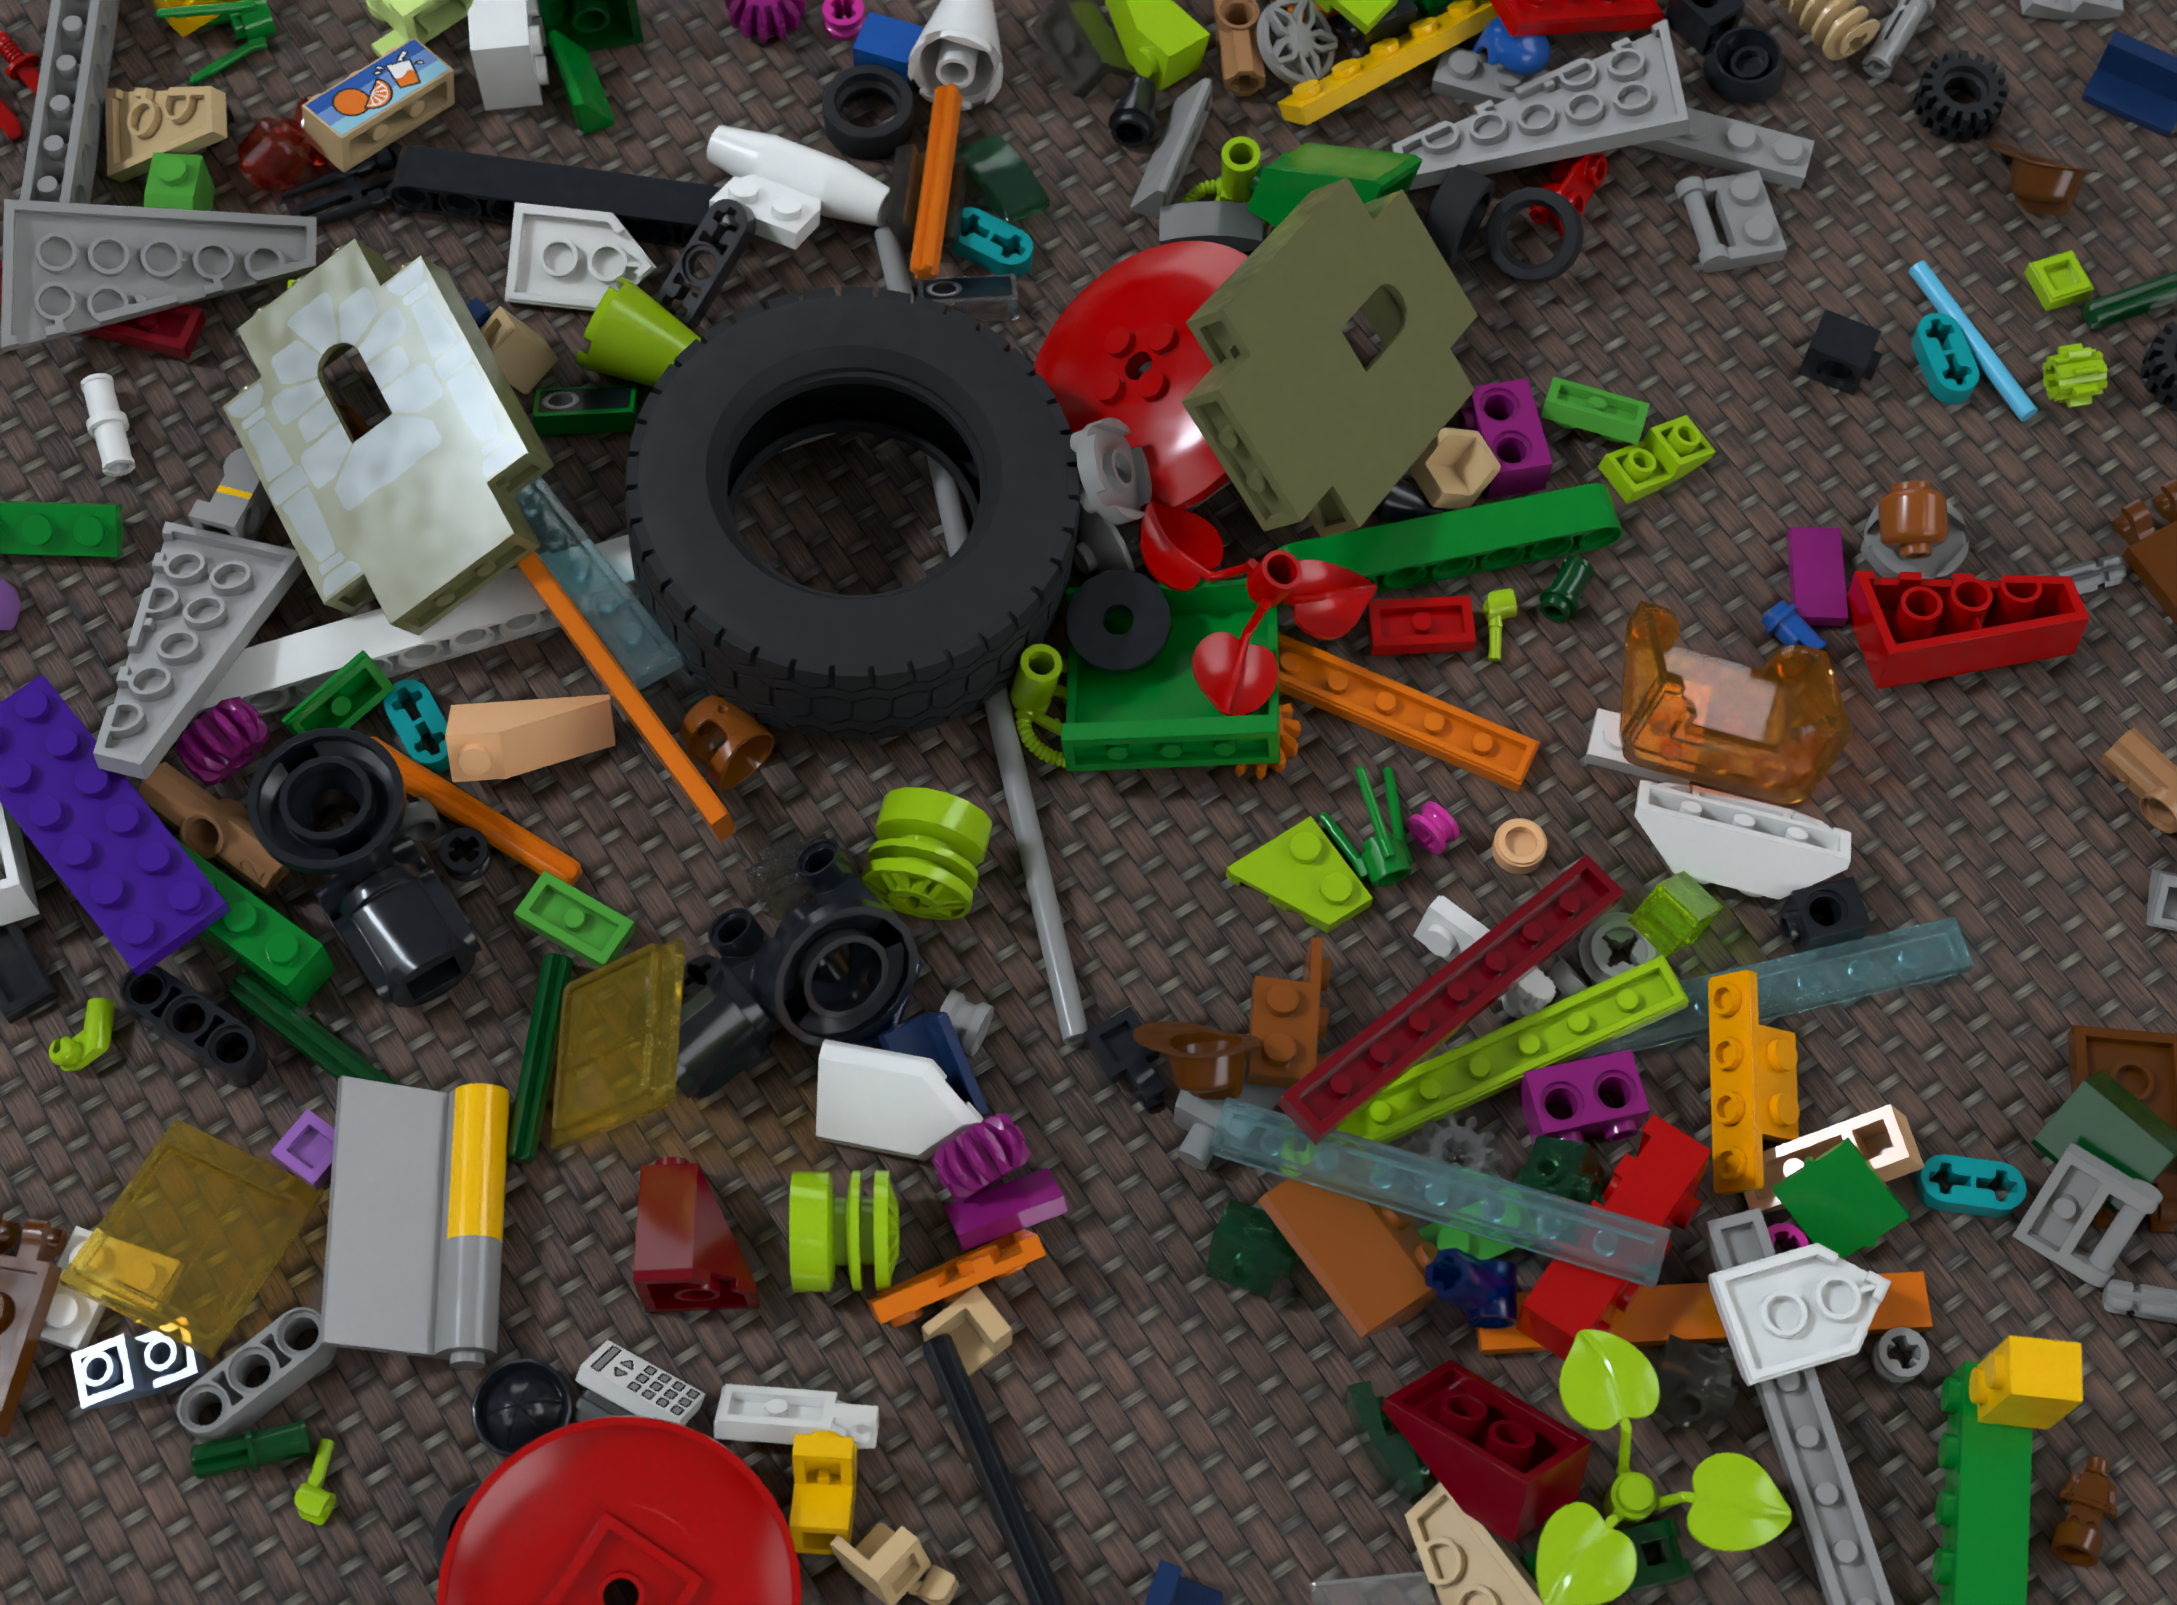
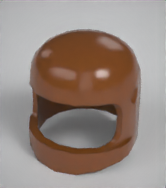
M711 695L696 703L688 711L682 720L679 737L682 749L690 758L699 759L709 765L706 771L707 780L718 792L723 793L733 789L758 770L771 754L775 741L774 735L755 715L751 717L736 706L725 701L724 695L719 697ZM720 741H725L718 750L714 748Z

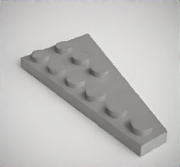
M1667 19L1652 25V33L1633 42L1628 37L1612 43L1611 52L1594 60L1586 58L1577 59L1514 88L1515 96L1496 105L1491 100L1474 107L1475 114L1454 124L1444 120L1392 144L1393 152L1414 154L1423 159L1409 190L1442 184L1451 170L1458 164L1481 175H1487L1690 134L1689 118Z
M4 199L1 351L3 353L309 273L316 268L317 217Z
M165 521L162 531L163 547L161 552L155 553L152 563L153 579L150 587L143 591L127 643L129 656L126 665L120 666L116 678L118 686L114 704L107 707L93 751L99 769L144 780L148 779L305 567L296 550Z

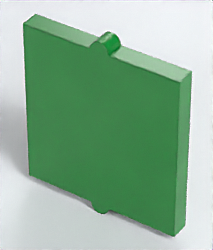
M1849 1137L1817 1158L1807 1157L1802 1168L1772 1186L1773 1193L1813 1243H1819L1838 1253V1257L1845 1259L1865 1245L1874 1247L1879 1236L1909 1218V1212Z

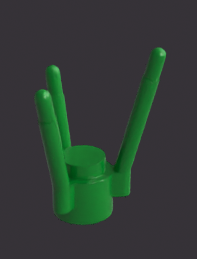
M242 0L229 3L160 8L156 11L158 18L221 14L200 28L231 23L236 39L246 38L248 41L246 44L192 75L189 79L192 85L210 78L252 52L268 48L265 38L276 35V30L266 0Z
M1360 765L1356 767L1355 773L1376 835L1362 844L1364 853L1360 856L1327 812H1321L1319 819L1352 863L1358 879L1364 880L1369 877L1373 887H1384L1409 876L1412 873L1410 864L1414 861L1406 842L1393 769L1388 766L1383 770L1393 831L1392 836V833H1387L1366 769Z

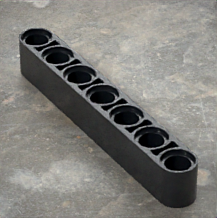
M410 145L404 147L399 153L389 196L399 207L414 212L510 225L513 224L515 202L611 212L637 242L686 248L709 210V200L721 188L708 184ZM710 237L708 243L718 247L723 246L722 243H719L720 240Z

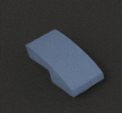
M184 1319L137 1338L122 1334L71 1354L81 1408L86 1410L164 1392L195 1382L207 1373L198 1324L189 1319Z

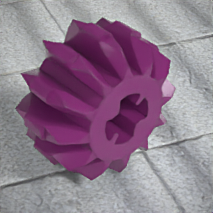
M725 0V7L728 9V19L732 24V28L741 29L745 40L757 34L763 44H765L768 36L775 35L783 41L786 30H798L800 17L804 16V11L806 10L805 0Z
M239 696L221 700L215 707L208 708L201 717L194 719V723L190 728L182 733L175 751L185 765L184 767L194 778H198L206 786L216 785L217 783L225 782L233 774H238L245 765L251 763L255 755L263 750L264 744L268 741L271 732L268 730V726L264 723L259 712Z
M996 1114L977 1123L938 1148L932 1163L938 1172L936 1175L944 1189L947 1188L955 1200H966L996 1182L1001 1181L1004 1177L1025 1165L1031 1151L1024 1141L1026 1137L1018 1124L1015 1125L1008 1114Z

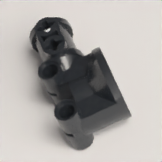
M344 728L310 730L280 744L258 767L251 781L247 799V811L251 827L264 850L285 867L311 875H336V877L314 888L313 892L385 1007L392 1002L398 1007H414L432 1001L458 985L469 974L475 964V954L482 950L481 946L432 867L427 865L410 836L407 835L388 846L397 834L406 810L405 783L399 767L391 754L375 739L358 731ZM350 812L357 814L356 818L343 828L332 832H319L320 829Z
M822 838L813 841L799 853L795 860L797 873L818 902L807 903L791 911L781 921L773 938L763 930L749 910L745 908L727 910L719 915L708 931V939L721 958L718 956L713 957L712 955H702L692 959L646 995L632 1011L630 1020L632 1024L629 1027L688 1099L690 1097L704 1098L712 1095L759 1058L768 1049L772 1041V1031L775 1029L776 1018L793 1036L810 1045L822 1047L825 1039L851 1044L880 1029L897 1013L912 988L917 970V948L913 935L906 924L867 886L835 840Z

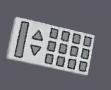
M609 1340L602 1344L581 1364L575 1379L584 1387L637 1416L660 1418L685 1425L700 1410L705 1397L704 1392Z

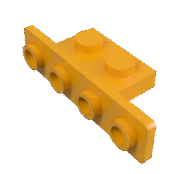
M1741 970L1714 976L1708 980L1713 1190L1715 1193L1722 1195L1761 1190L1763 1188L1762 1140L1784 1144L1799 1138L1798 1119L1800 1110L1797 1093L1798 1054L1796 1050V1035L1793 1032L1759 1024L1757 973L1751 970Z

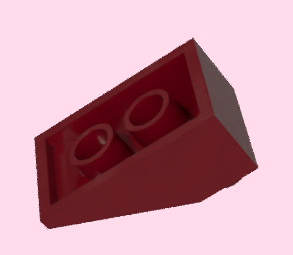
M1452 1360L1445 1362L1384 1399L1383 1411L1462 1511L1486 1526L1493 1534L1515 1543L1550 1519L1556 1511L1578 1499L1593 1441Z

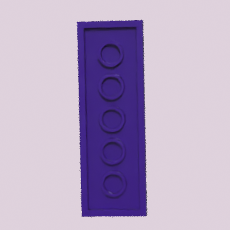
M41 674L0 702V802L137 977H139L231 910L126 777L120 773L98 768L93 754L97 741L44 675Z

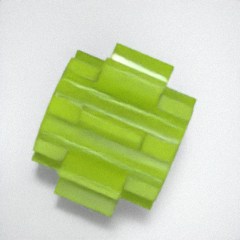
M2082 343L2059 346L2058 355L2046 357L2047 362L2043 363L2042 381L2048 398L2054 399V402H2067L2068 408L2092 404V396L2103 394V389L2107 388L2108 369L2107 364L2103 360V354L2101 351L2096 352V349H2091V347L2083 348Z

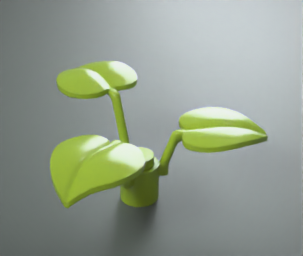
M1585 1329L1576 1334L1572 1348L1561 1369L1559 1394L1567 1414L1584 1428L1592 1431H1605L1619 1423V1462L1616 1468L1618 1478L1604 1496L1603 1507L1607 1516L1605 1521L1591 1505L1584 1502H1575L1556 1511L1543 1528L1536 1556V1579L1542 1605H1601L1611 1602L1622 1595L1633 1582L1636 1574L1637 1556L1629 1537L1613 1528L1616 1525L1621 1528L1639 1526L1654 1509L1664 1510L1668 1506L1681 1503L1692 1504L1687 1515V1529L1690 1535L1702 1545L1721 1552H1740L1762 1546L1781 1534L1792 1520V1512L1768 1473L1757 1462L1738 1453H1718L1702 1461L1693 1472V1492L1682 1491L1660 1496L1657 1494L1654 1483L1647 1476L1638 1472H1631L1629 1465L1632 1427L1629 1419L1645 1418L1654 1412L1659 1401V1381L1654 1368L1642 1352L1628 1341L1604 1331Z

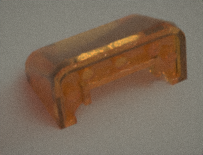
M1640 600L1626 626L1619 739L1623 757L1629 763L1638 767L1775 803L1792 804L1808 798L1853 736L1828 653L1803 645L1785 646L1775 651L1768 658L1763 668L1758 669L1677 647L1674 644L1679 637L1680 626L1675 613L1666 607Z

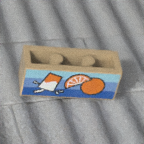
M414 37L399 47L390 49L381 58L361 70L352 72L340 83L323 93L316 94L307 103L303 104L305 140L345 173L454 105V69Z

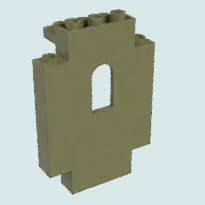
M1347 177L1311 191L1187 320L1186 324L1212 363L1213 368L1186 395L1181 403L1264 532L1301 522L1306 516L1309 517L1321 538L1361 527L1475 390L1450 348L1478 315L1403 189L1363 204ZM1360 307L1384 345L1365 369L1340 330Z

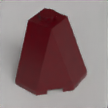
M664 1157L656 1160L655 1165H641L633 1283L646 1313L760 1308V1297L755 1280L698 1163H689V1160L681 1157Z

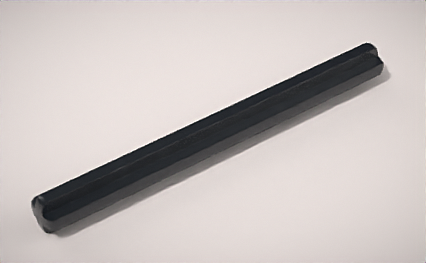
M947 1333L931 1338L923 1344V1353L1030 1604L1066 1605L952 1337Z

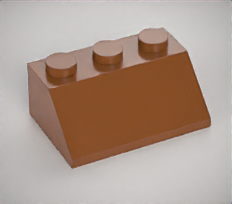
M1350 1147L1328 1152L1266 1192L1257 1201L1362 1339L1411 1321L1452 1285L1455 1279L1446 1269L1447 1261L1441 1251L1432 1243L1425 1241L1412 1225V1216L1408 1208L1399 1199L1390 1196L1377 1179L1378 1172L1374 1164L1364 1154Z

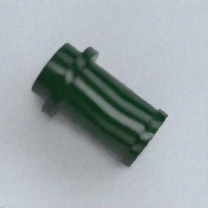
M1572 555L1564 558L1551 587L1544 589L1539 596L1541 603L1540 611L1546 618L1554 622L1564 623L1578 613V600L1589 579L1594 574V569L1588 561Z

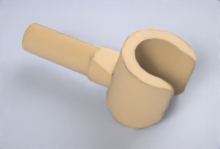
M932 1565L923 1582L918 1580L907 1592L908 1594L916 1595L929 1605H948L959 1587V1582L956 1581L952 1573Z

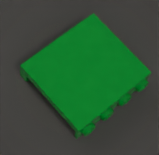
M1247 578L1220 580L1212 583L1199 580L1196 586L1187 592H1179L1161 583H1155L1160 587L1169 604L1172 631L1166 649L1153 664L1141 670L1137 669L1122 675H1111L1094 670L1078 657L1069 639L1066 723H1062L1061 743L1067 772L1280 763L1278 606L1270 607L1265 613L1249 644L1264 646L1274 654L1278 666L1277 683L1269 699L1255 712L1245 716H1226L1213 706L1196 683L1192 670V658L1198 644L1212 633L1227 632L1240 640L1244 628L1258 605L1248 595ZM1067 587L1066 598L1068 607L1072 596L1080 587ZM1117 610L1108 615L1104 627L1111 634L1121 635L1131 629L1134 617L1127 611Z

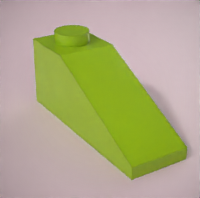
M1104 0L1128 62L1141 76L1152 80L1158 90H1164L1201 68L1210 33L1173 0Z

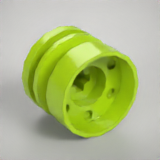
M904 787L891 790L884 796L875 826L878 841L869 847L867 854L868 864L863 868L862 879L889 908L901 913L932 920H953L964 917L970 912L972 906L973 890L978 884V871L975 867L984 861L992 832V820L982 809L971 802L947 792L918 787Z
M853 1170L849 1180L847 1196L836 1197L830 1171L792 1172L789 1202V1252L793 1293L831 1292L836 1266L844 1265L848 1266L853 1291H862L864 1265H874L876 1291H891L892 1275L900 1254L899 1201L896 1199L891 1184L890 1170H875L874 1196H863L861 1170Z

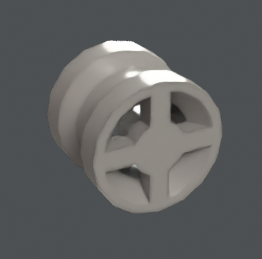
M952 989L939 1012H946L964 1053L974 1056L989 1029L994 1006L984 1002L977 1005L970 1003L966 1000L965 994Z

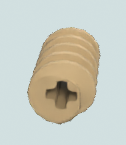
M1778 0L1781 6L1788 9L1792 19L1800 21L1801 29L1805 33L1811 34L1812 42L1822 48L1824 56L1831 61L1844 59L1862 49L1872 40L1880 28V22L1876 19L1864 22L1869 11L1862 5L1854 8L1857 0Z

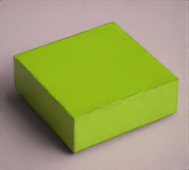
M2072 250L2031 262L2024 272L2046 312L2089 299L2094 291L2093 285Z

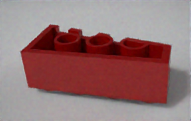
M1855 571L1847 594L1848 619L1876 689L2074 654L2090 619L2070 576L2002 575L2000 581L1980 580L1974 578V574L1953 573L1951 579H1922L1921 572H1900L1898 578L1874 577V571Z
M1652 1114L1642 1129L1641 1133L1643 1136L1636 1159L1626 1153L1613 1171L1614 1176L1602 1198L1606 1201L1605 1205L1603 1206L1593 1200L1573 1234L1572 1240L1577 1243L1576 1246L1573 1248L1567 1243L1563 1244L1522 1304L1516 1329L1564 1361L1572 1348L1578 1332L1592 1329L1610 1333L1612 1325L1607 1323V1321L1617 1308L1625 1313L1633 1304L1643 1286L1638 1281L1641 1274L1647 1267L1653 1271L1660 1267L1673 1245V1242L1669 1241L1668 1237L1677 1226L1685 1231L1701 1208L1702 1201L1698 1200L1696 1195L1712 1150Z

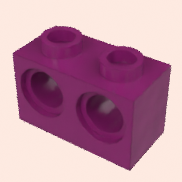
M1528 378L1474 386L1475 390L1466 400L1464 408L1458 410L1459 429L1479 431L1501 465L1500 471L1484 489L1486 498L1544 490L1553 462ZM1489 416H1498L1503 420H1495ZM1500 458H1509L1516 463H1507Z
M1631 1049L1526 1071L1517 1088L1535 1151L1552 1148L1553 1153L1561 1154L1579 1149L1584 1146L1586 1140L1605 1137L1607 1142L1626 1140L1638 1133V1129H1641L1650 1112ZM1612 1092L1621 1099L1624 1107L1610 1108L1604 1105L1598 1093ZM1549 1103L1561 1104L1569 1111L1571 1118L1566 1120L1555 1119L1548 1114L1545 1105Z

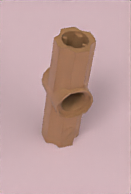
M1213 0L1216 21L1215 44L1220 54L1224 90L1232 92L1235 97L1252 96L1255 91L1265 87L1266 81L1263 58L1257 43V24L1260 14L1258 3L1255 0Z
M2135 728L2128 730L2104 753L2099 762L2140 799V810L2152 826L2164 833H2177V766Z
M167 762L157 765L148 779L142 781L137 790L138 794L157 817L180 833L182 843L202 858L210 859L214 857L265 895L274 891L289 874L291 869L278 863L261 846L251 827L248 812L240 802L232 798L216 799Z

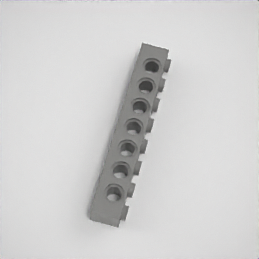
M51 0L20 200L90 204L105 107V88L108 87L120 0Z

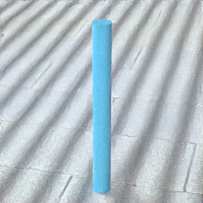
M1920 261L1913 265L1908 272L1938 313L1949 315L1958 322L1976 363L2021 422L2032 418L2038 411L2037 407L1925 261Z

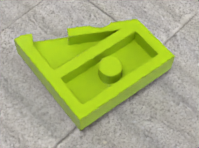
M1311 816L1228 866L1226 870V877L1231 883L1240 886L1242 882L1269 896V903L1286 912L1292 911L1300 914L1305 922L1326 933H1329L1369 908L1373 900L1371 894Z

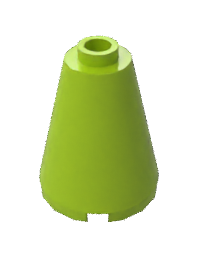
M618 276L616 282L619 291L609 287L603 295L583 336L592 342L588 354L578 350L576 365L588 371L653 387L670 364L674 365L675 358L695 339L701 341V338L634 282Z

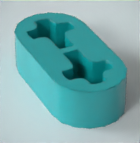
M974 207L959 209L950 216L948 220V244L952 251L959 256L999 276L1018 278L1025 275L1031 269L1033 264V241L1023 230ZM972 228L978 229V234L971 232L967 237L961 236V231L969 232ZM1014 248L1020 250V255L1013 253L1009 258L1003 257V252L1010 253Z
M1931 313L1924 316L1919 321L1912 337L1911 343L1914 354L1934 397L1947 404H1960L1971 396L1980 376L1978 366L1963 331L1954 318L1943 313ZM1930 332H1933L1936 338H1928L1927 336ZM1945 338L1946 340L1941 347L1938 339ZM1948 370L1954 379L1963 380L1961 385H1957L1954 379H1945Z
M416 680L396 682L394 684L395 689L384 698L383 702L394 731L411 759L436 774L445 772L450 768L445 739L446 720L431 693L423 683ZM411 699L416 704L420 718L412 721L408 712L403 709L401 702ZM429 732L434 743L439 745L440 752L431 756L430 752L425 750L421 739L422 735Z
M1947 1154L1929 1158L1924 1164L1925 1168L1920 1169L1914 1179L1915 1193L1919 1200L1927 1207L1939 1211L2000 1218L2011 1214L2024 1200L2027 1190L2024 1177L2019 1170L2010 1164ZM1938 1171L1944 1172L1945 1181L1964 1186L1954 1185L1946 1194L1940 1193L1939 1184L1931 1182L1930 1179ZM1995 1178L2000 1180L2001 1189L2010 1191V1193L2002 1201L1996 1200L1995 1191L1976 1188V1186L1987 1187Z

